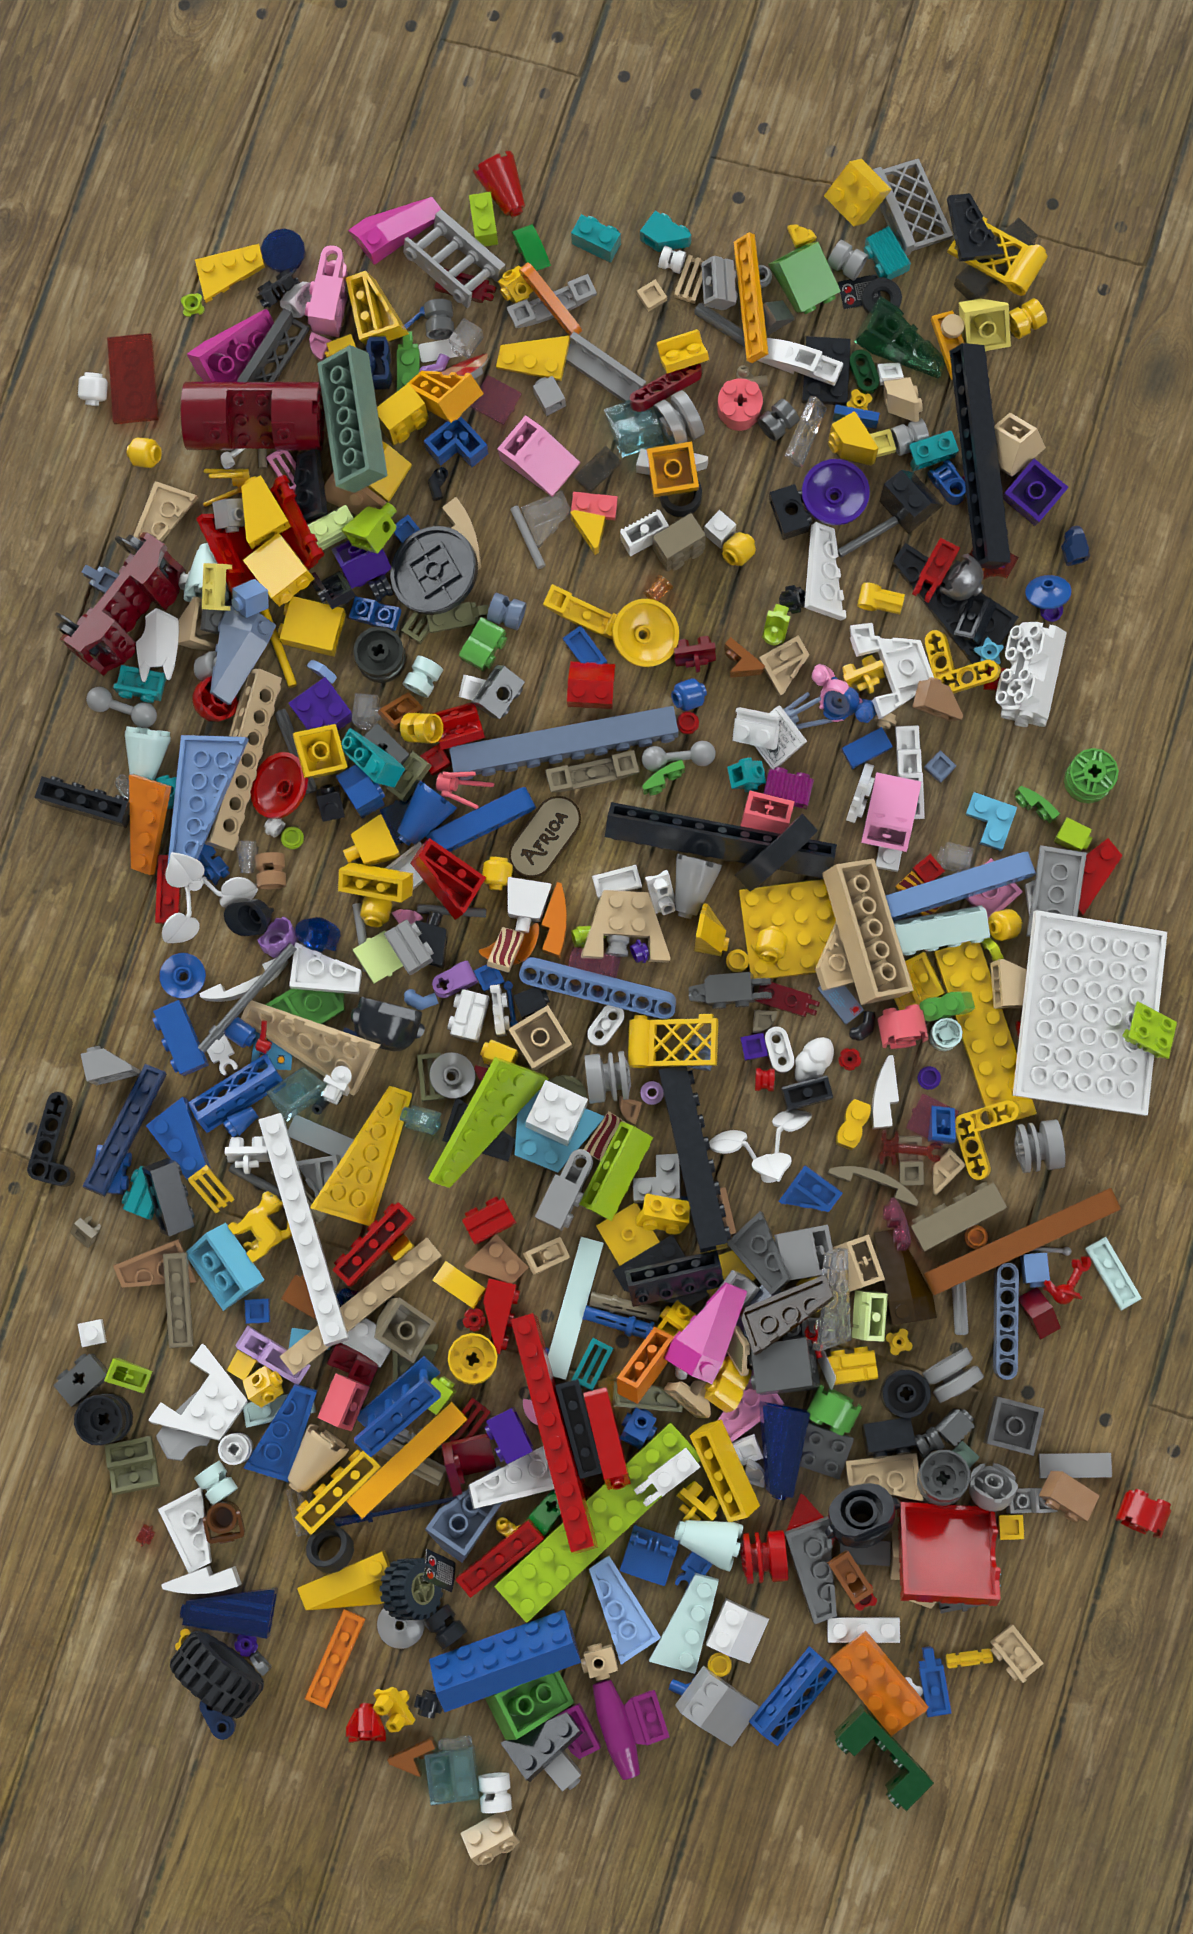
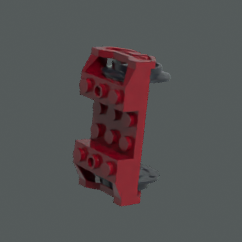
M143 532L139 539L132 535H128L126 539L119 536L115 537L116 542L130 555L119 570L120 575L93 609L90 608L86 614L82 615L76 624L60 613H55V616L60 621L57 629L63 634L59 640L78 658L103 676L108 671L124 664L134 655L136 643L127 633L133 630L137 620L142 614L147 612L151 602H154L165 611L175 602L180 591V575L186 572L183 566L168 553L167 546L148 532ZM100 652L99 656H98L96 659H94V658L92 657V656L96 657L97 654Z

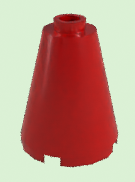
M505 151L507 156L501 157L500 153L478 164L479 170L473 169V173L485 190L491 192L492 199L506 216L510 215L513 218L523 213L522 209L525 207L514 155L512 151Z

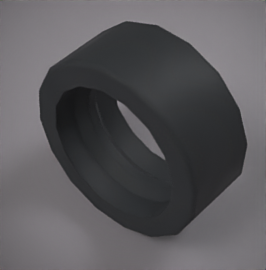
M699 480V489L694 491V498L688 505L676 506L669 501L668 495L660 496V502L665 511L676 517H685L690 513H694L700 506L702 499V487Z
M331 1524L318 1528L310 1536L306 1546V1555L310 1563L323 1573L332 1574L339 1572L348 1565L354 1553V1542L350 1535L339 1526ZM339 1537L341 1539V1547L337 1555L327 1561L320 1560L319 1551L324 1542L330 1538Z

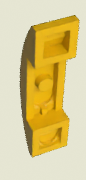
M551 584L543 602L544 607L578 626L581 625L589 631L613 640L612 628L617 614L603 611L573 597L572 593Z

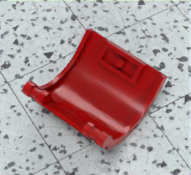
M282 475L275 479L273 487L269 489L291 526L281 532L280 535L287 541L306 568L310 570L319 563L318 560L325 554L322 548L318 547L317 537L311 533L295 500L296 494L293 489H290L287 476ZM201 514L196 520L217 564L232 565V569H226V583L230 592L232 593V588L253 579L257 580L243 560L261 545L251 549L246 540L245 527H239V532L226 533L225 529H216L214 514Z

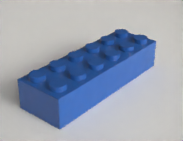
M561 1610L430 1658L429 1662L436 1695L444 1712H448L579 1664L581 1659L565 1610Z

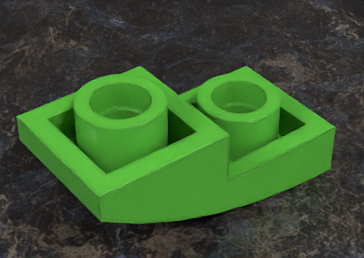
M683 761L673 762L653 774L642 786L643 794L657 795L663 792L662 789L666 788L664 779L675 780L680 778L681 774L685 772Z
M1020 786L1015 791V800L1022 808L1025 807L1029 811L1036 806V812L1039 817L1044 821L1047 820L1049 824L1060 815L1056 808L1038 793L1023 786Z

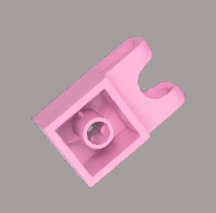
M327 246L321 252L315 282L312 281L310 285V295L312 296L311 301L306 304L305 315L308 316V324L311 325L313 333L339 338L348 298L345 288L348 270L344 263L342 250L336 246ZM330 254L338 256L336 260L327 261V257Z

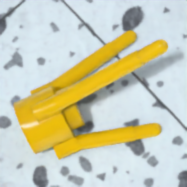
M204 469V473H212L209 474V478H232L233 487L237 486L238 488L204 502L203 506L206 507L213 504L212 502L242 493L241 486L245 485V481L250 478L249 469Z

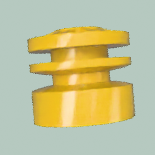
M469 1333L460 1336L453 1342L449 1349L448 1363L450 1371L456 1379L464 1384L476 1385L485 1382L492 1376L496 1369L498 1356L495 1346L488 1338L481 1334ZM475 1353L479 1363H474L473 1366H470L466 1357L472 1356Z

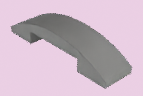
M586 274L569 281L566 287L554 291V294L565 308L570 311L596 296L597 292L589 275ZM539 298L530 302L525 299L507 307L515 328L535 325L554 318Z

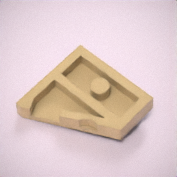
M798 635L758 658L765 665V672L779 696L784 694L808 658L809 653Z

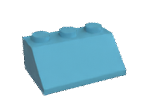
M226 1223L205 1233L186 1251L188 1260L223 1311L252 1292L264 1281L260 1271L249 1259L246 1250L243 1249Z

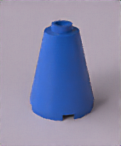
M420 781L397 830L400 834L398 838L408 846L411 843L416 845L449 817L457 807Z

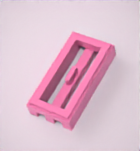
M275 451L267 456V461L279 477L282 476V473L273 459L276 458L293 483L290 489L295 491L294 476L280 456L284 453L295 470L296 462L288 451Z

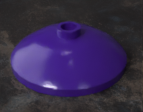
M829 459L816 464L807 473L802 485V499L808 512L820 522L829 525H843L858 518L865 510L870 495L868 480L864 473L853 463L842 459ZM836 495L838 499L832 500L830 496Z

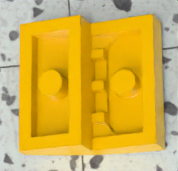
M926 952L905 961L913 991L894 999L899 1010H905L910 1005H919L927 998L939 997L945 994Z

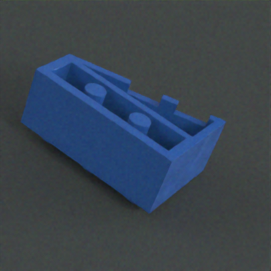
M180 1098L146 1125L169 1157L180 1165L182 1174L187 1180L205 1165L211 1168L197 1130L196 1122L192 1116L188 1099Z

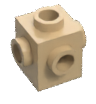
M601 1643L588 1646V1651L584 1652L585 1658L581 1659L584 1673H589L590 1678L595 1677L596 1681L609 1678V1673L618 1671L612 1644L603 1647ZM601 1659L603 1663L598 1665L595 1663V1660Z

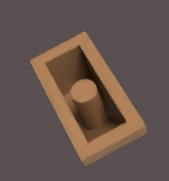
M934 677L919 681L913 708L947 721L962 720L963 714L950 686L942 684V680Z

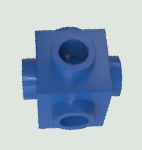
M636 1407L633 1414L627 1413L621 1425L625 1429L620 1439L641 1450L645 1440L651 1441L657 1428L653 1425L657 1418L653 1417V1414L648 1410Z

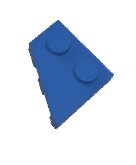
M805 1165L778 1202L829 1212L843 1192Z

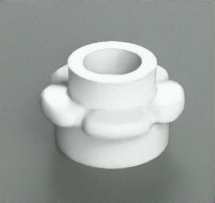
M269 818L264 825L266 828L265 833L277 837L285 827V823L281 820L282 818Z

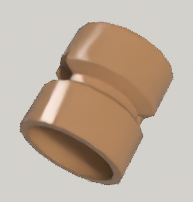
M269 852L255 855L256 869L259 870V873L256 874L257 888L271 890L286 887V873L282 871L285 868V854Z

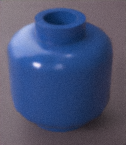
M694 678L677 683L674 686V691L671 693L674 705L683 711L702 706L707 695L704 684L699 683Z

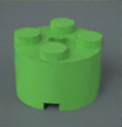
M820 1384L807 1409L810 1413L809 1419L820 1425L823 1422L830 1425V1430L838 1435L843 1436L845 1432L850 1433L862 1406L858 1403L857 1407L852 1404L853 1399L830 1388L827 1392L823 1390L825 1385Z

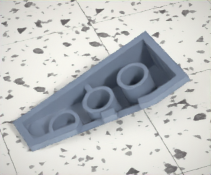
M228 605L231 606L230 611H224L218 624V632H220L219 642L215 649L217 658L216 666L213 667L210 690L212 695L227 705L232 703L266 648L276 627L273 622L260 613L246 618L239 611H236L232 605Z
M497 1466L495 1469H493V1470H492L491 1472H489L487 1475L491 1474V1473L494 1472V1471H497V1470L500 1469L501 1467H500V1466ZM467 1489L450 1503L440 1508L425 1530L444 1551L463 1563L503 1502L473 1509L470 1492Z

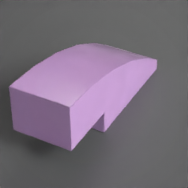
M250 1326L246 1327L235 1345L237 1349L256 1359L259 1363L273 1371H277L281 1376L298 1385L311 1366L308 1364L294 1376L279 1357L287 1349Z

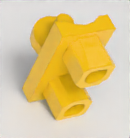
M873 655L867 656L862 660L863 667L856 670L854 664L851 663L842 667L844 682L849 687L858 689V691L866 689L869 694L874 693L873 686L880 683V679L885 678L882 661H877Z
M693 1481L686 1488H682L676 1495L686 1504H682L679 1508L685 1514L682 1521L685 1522L689 1519L700 1521L701 1518L699 1516L705 1521H713L717 1516L715 1513L720 1503L712 1495L709 1496L704 1504L697 1499L703 1488L696 1481Z
M394 1687L386 1690L376 1689L373 1695L377 1701L373 1708L377 1714L389 1717L385 1725L389 1732H399L404 1726L413 1725L416 1719L408 1709L409 1706L406 1702L409 1700L410 1695L406 1690L399 1692Z

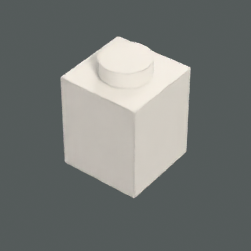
M719 510L704 526V533L707 538L721 549L723 544L736 533V524Z

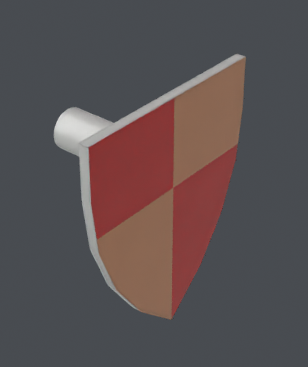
M488 354L475 356L457 363L442 371V374L449 375L451 372H456L458 376H464L466 373H471L475 379L483 374L482 367L489 359Z

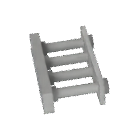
M442 209L435 214L434 229L416 244L409 237L404 241L403 253L407 259L415 262L446 289L458 303H462L466 308L470 307L471 291L488 277L496 282L499 281L505 272L506 265ZM440 235L450 241L447 246L433 257H430L423 251ZM456 249L466 255L463 260L449 271H446L439 264ZM472 263L482 269L466 285H462L455 278Z

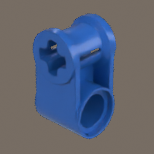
M946 459L943 465L934 471H928L930 481L949 504L958 505L964 500L966 494L965 481L958 474L951 461ZM956 488L959 489L961 493L953 494L950 490Z

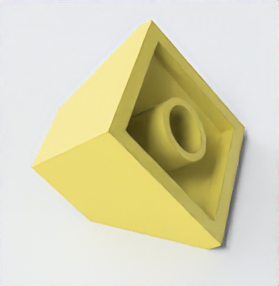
M987 299L959 302V316L964 321V329L962 331L964 343L985 345V351L1011 347L1008 303Z

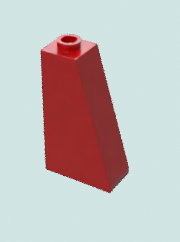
M607 1387L583 1393L607 1489H622L626 1485L631 1484L614 1408Z

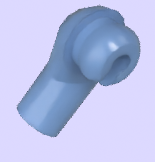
M409 989L404 993L406 1004L417 1010H423L439 1004L435 993L425 997L418 995L413 989Z

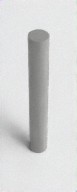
M519 506L512 507L510 509L537 569L545 567L544 560Z
M356 903L352 906L358 944L361 945L366 942L367 936L364 920L360 916L362 904Z

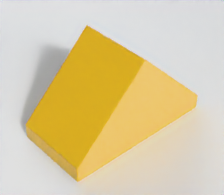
M578 510L571 511L572 522L594 555L598 554L605 527V516Z

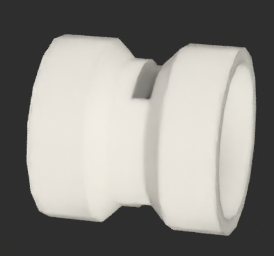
M664 246L658 267L662 269L670 268L673 272L680 274L685 262L686 252L680 250L676 252L672 248Z

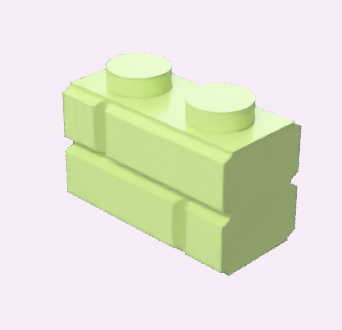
M344 505L338 511H333L312 522L308 527L311 533L316 535L318 547L324 550L347 538L342 529L354 518L348 507Z
M855 1290L852 1338L866 1341L885 1340L887 1293Z

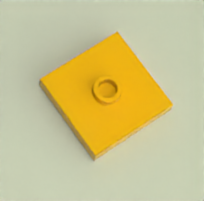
M633 1203L616 1213L612 1221L606 1219L596 1225L619 1266L660 1242L653 1230H646L642 1226L636 1225V1217L641 1211L637 1203Z

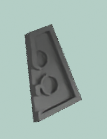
M760 1211L731 1238L732 1240L728 1241V1245L765 1289L774 1296L791 1279L765 1216Z

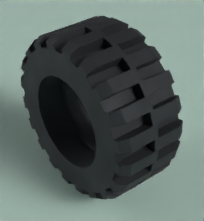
M195 1631L190 1633L170 1661L171 1672L175 1674L176 1679L185 1688L215 1711H219L222 1715L233 1719L244 1716L264 1688V1681L261 1675L256 1672L255 1668L225 1643L205 1632Z

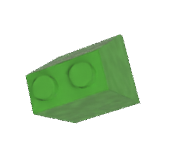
M819 242L805 244L768 264L796 312L810 313L817 309L816 304L822 301L826 304L836 299L835 294L841 292Z

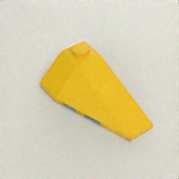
M703 903L694 951L721 956L722 950L727 951L729 938L725 937L726 930L710 906Z

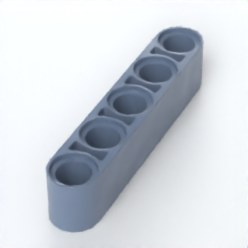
M1011 1263L997 1266L994 1273L993 1370L998 1378L1004 1380L1014 1378L1018 1371L1019 1273L1016 1266ZM1004 1267L1012 1271V1277L1008 1281L1001 1277V1270ZM1003 1291H1008L1012 1295V1300L1009 1304H1004L1001 1301L1000 1296ZM1004 1314L1010 1316L1012 1320L1008 1328H1004L1000 1323V1319ZM1004 1338L1009 1339L1011 1342V1349L1007 1352L1000 1348V1342ZM1004 1362L1009 1363L1011 1366V1372L1007 1376L1002 1375L1000 1372V1366Z

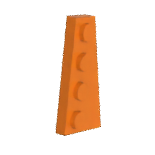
M130 774L131 869L153 875L156 870L172 786Z

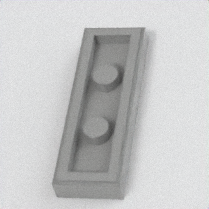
M296 1114L288 1129L290 1138L332 1156L339 1155L340 1159H342L354 1141L352 1138Z
M1111 1453L1038 1454L1039 1478H1048L1050 1471H1063L1072 1478L1112 1477Z

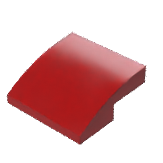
M472 702L432 713L437 714L443 723V733L439 740L441 750L485 738L476 705Z

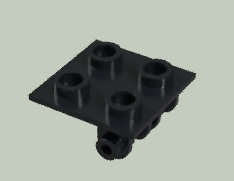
M288 268L276 276L278 281L272 284L269 280L257 288L259 293L255 297L259 295L262 297L259 302L263 308H270L277 303L276 297L281 301L282 298L276 290L277 286L282 294L285 295L286 292L282 285L286 291H289L294 285L300 283L297 277L294 279L291 277L296 272V269L290 272Z

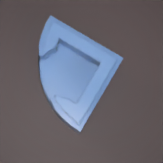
M310 660L307 665L314 673L321 678L326 677L332 684L337 678L324 664L315 660Z

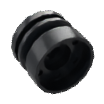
M106 1393L86 1398L78 1406L74 1414V1426L77 1434L84 1442L91 1445H106L122 1440L129 1433L133 1425V1412L130 1404L125 1398L117 1394ZM109 1414V1423H105L106 1417L104 1415Z

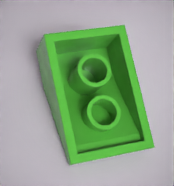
M559 1671L485 1698L505 1740H517L574 1704Z

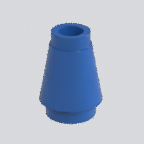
M250 1106L226 1117L227 1120L222 1123L231 1137H235L236 1135L240 1136L259 1117Z

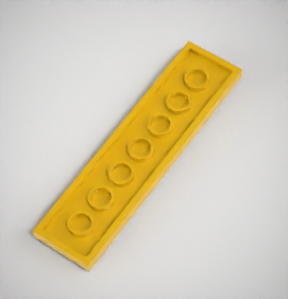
M967 941L957 947H947L934 951L946 992L968 991L972 993L975 1009L970 1013L954 1015L962 1028V1041L984 1107L1012 1100L1021 1107V1114L1016 1120L1036 1115L1037 1112L1032 1099L1013 1096L1017 1052L1003 1010L994 1009L992 979L981 944ZM1009 1104L1004 1111L998 1112V1107L995 1108L999 1114V1122L1002 1121L1000 1116L1009 1114L1011 1118L1012 1113L1015 1112V1108L1010 1107ZM986 1111L989 1123L991 1124L994 1119L993 1114L990 1111Z

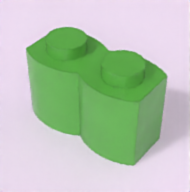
M481 617L459 654L460 659L482 672L486 668L490 669L496 659L494 656L498 648L502 649L507 641L505 629Z
M968 991L950 992L942 997L927 998L919 1004L920 1009L923 1010L925 1021H939L952 1015H964L975 1009L972 993Z

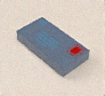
M821 986L817 988L845 1025L864 1011L845 986L822 991Z

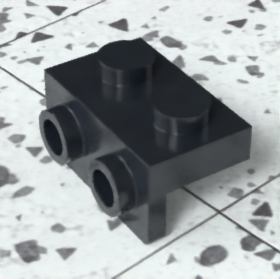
M341 571L322 581L316 572L312 573L315 581L311 583L323 604L328 602L331 609L347 604L352 598L356 597Z

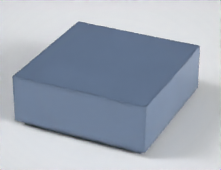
M941 750L924 766V769L939 783L956 768V765Z

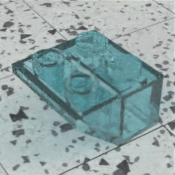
M629 400L604 410L614 441L622 458L639 452L641 448L647 449L664 442L660 422L652 407L642 412H636L631 409Z
M474 1745L450 1748L425 1755L431 1806L479 1799V1780Z

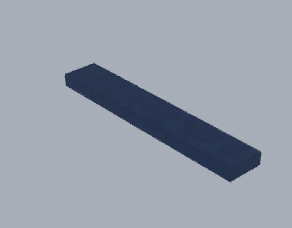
M144 1064L83 1184L84 1189L104 1197L106 1196L167 1075L165 1071Z

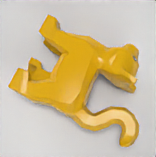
M269 1191L262 1194L259 1206L250 1210L241 1222H232L228 1225L233 1235L243 1234L251 1230L256 1237L253 1242L247 1241L243 1244L244 1248L248 1251L246 1254L252 1263L265 1256L273 1246L292 1237L288 1219L287 1229L281 1231L269 1217V1215L279 1212L284 1207L283 1202L278 1196Z

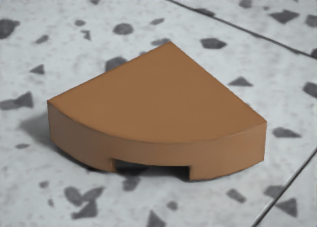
M620 1096L619 1107L623 1117L629 1123L636 1125L642 1102L632 1099L623 1100V1097Z

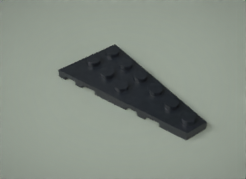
M905 543L892 564L914 590L919 581V575L929 558ZM925 581L918 594V597L972 664L981 662V656L974 651V648L983 646L987 637L995 644L1000 645L1019 618L995 602L996 608L980 644H974L954 635L969 598L961 601L953 600L942 593L939 587L928 603L924 600L932 585ZM942 582L940 586L944 588L945 583ZM981 592L978 594V595H980V596H985V597H987L986 595H984V594L981 593Z

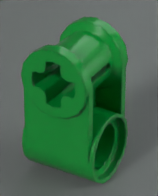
M555 1490L549 1492L541 1504L537 1505L526 1519V1521L530 1519L543 1536L561 1513ZM554 1500L557 1502L556 1506L552 1504Z

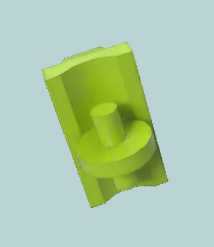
M776 604L774 611H768L762 638L768 644H784L790 616H787L788 607Z

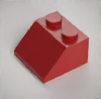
M570 661L567 706L613 709L616 664Z

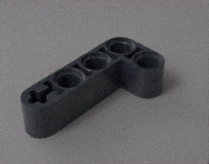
M54 1092L47 1099L27 1172L35 1180L68 1187L73 1184L75 1173L72 1168L56 1163L73 1106L70 1096L62 1092ZM56 1101H64L63 1106L56 1105ZM53 1111L56 1113H60L61 1117L52 1114ZM56 1119L58 1127L55 1131H50L49 1123ZM50 1142L51 1150L49 1153L44 1154L42 1146L44 1143ZM43 1164L45 1172L43 1175L37 1176L36 1168L38 1165ZM61 1170L67 1172V1178L63 1182L58 1180V1174Z

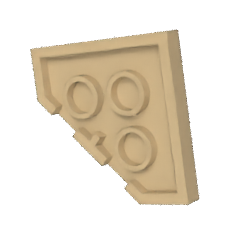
M835 922L815 968L822 991L854 984L837 922Z

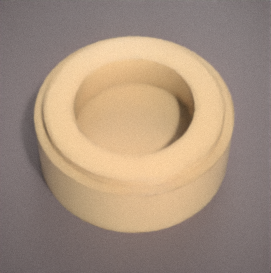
M956 314L947 315L941 323V331L948 338H957L964 329L963 319Z

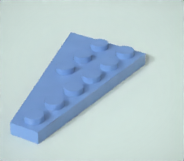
M181 735L168 864L171 852L184 854L198 860L249 739L247 737Z

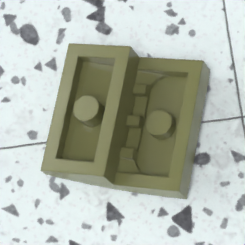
M151 1436L105 1445L107 1469L110 1471L113 1495L160 1486L156 1454Z

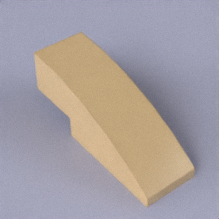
M455 497L442 507L443 514L453 525L452 529L461 533L473 546L479 570L481 568V558L476 533L465 508Z

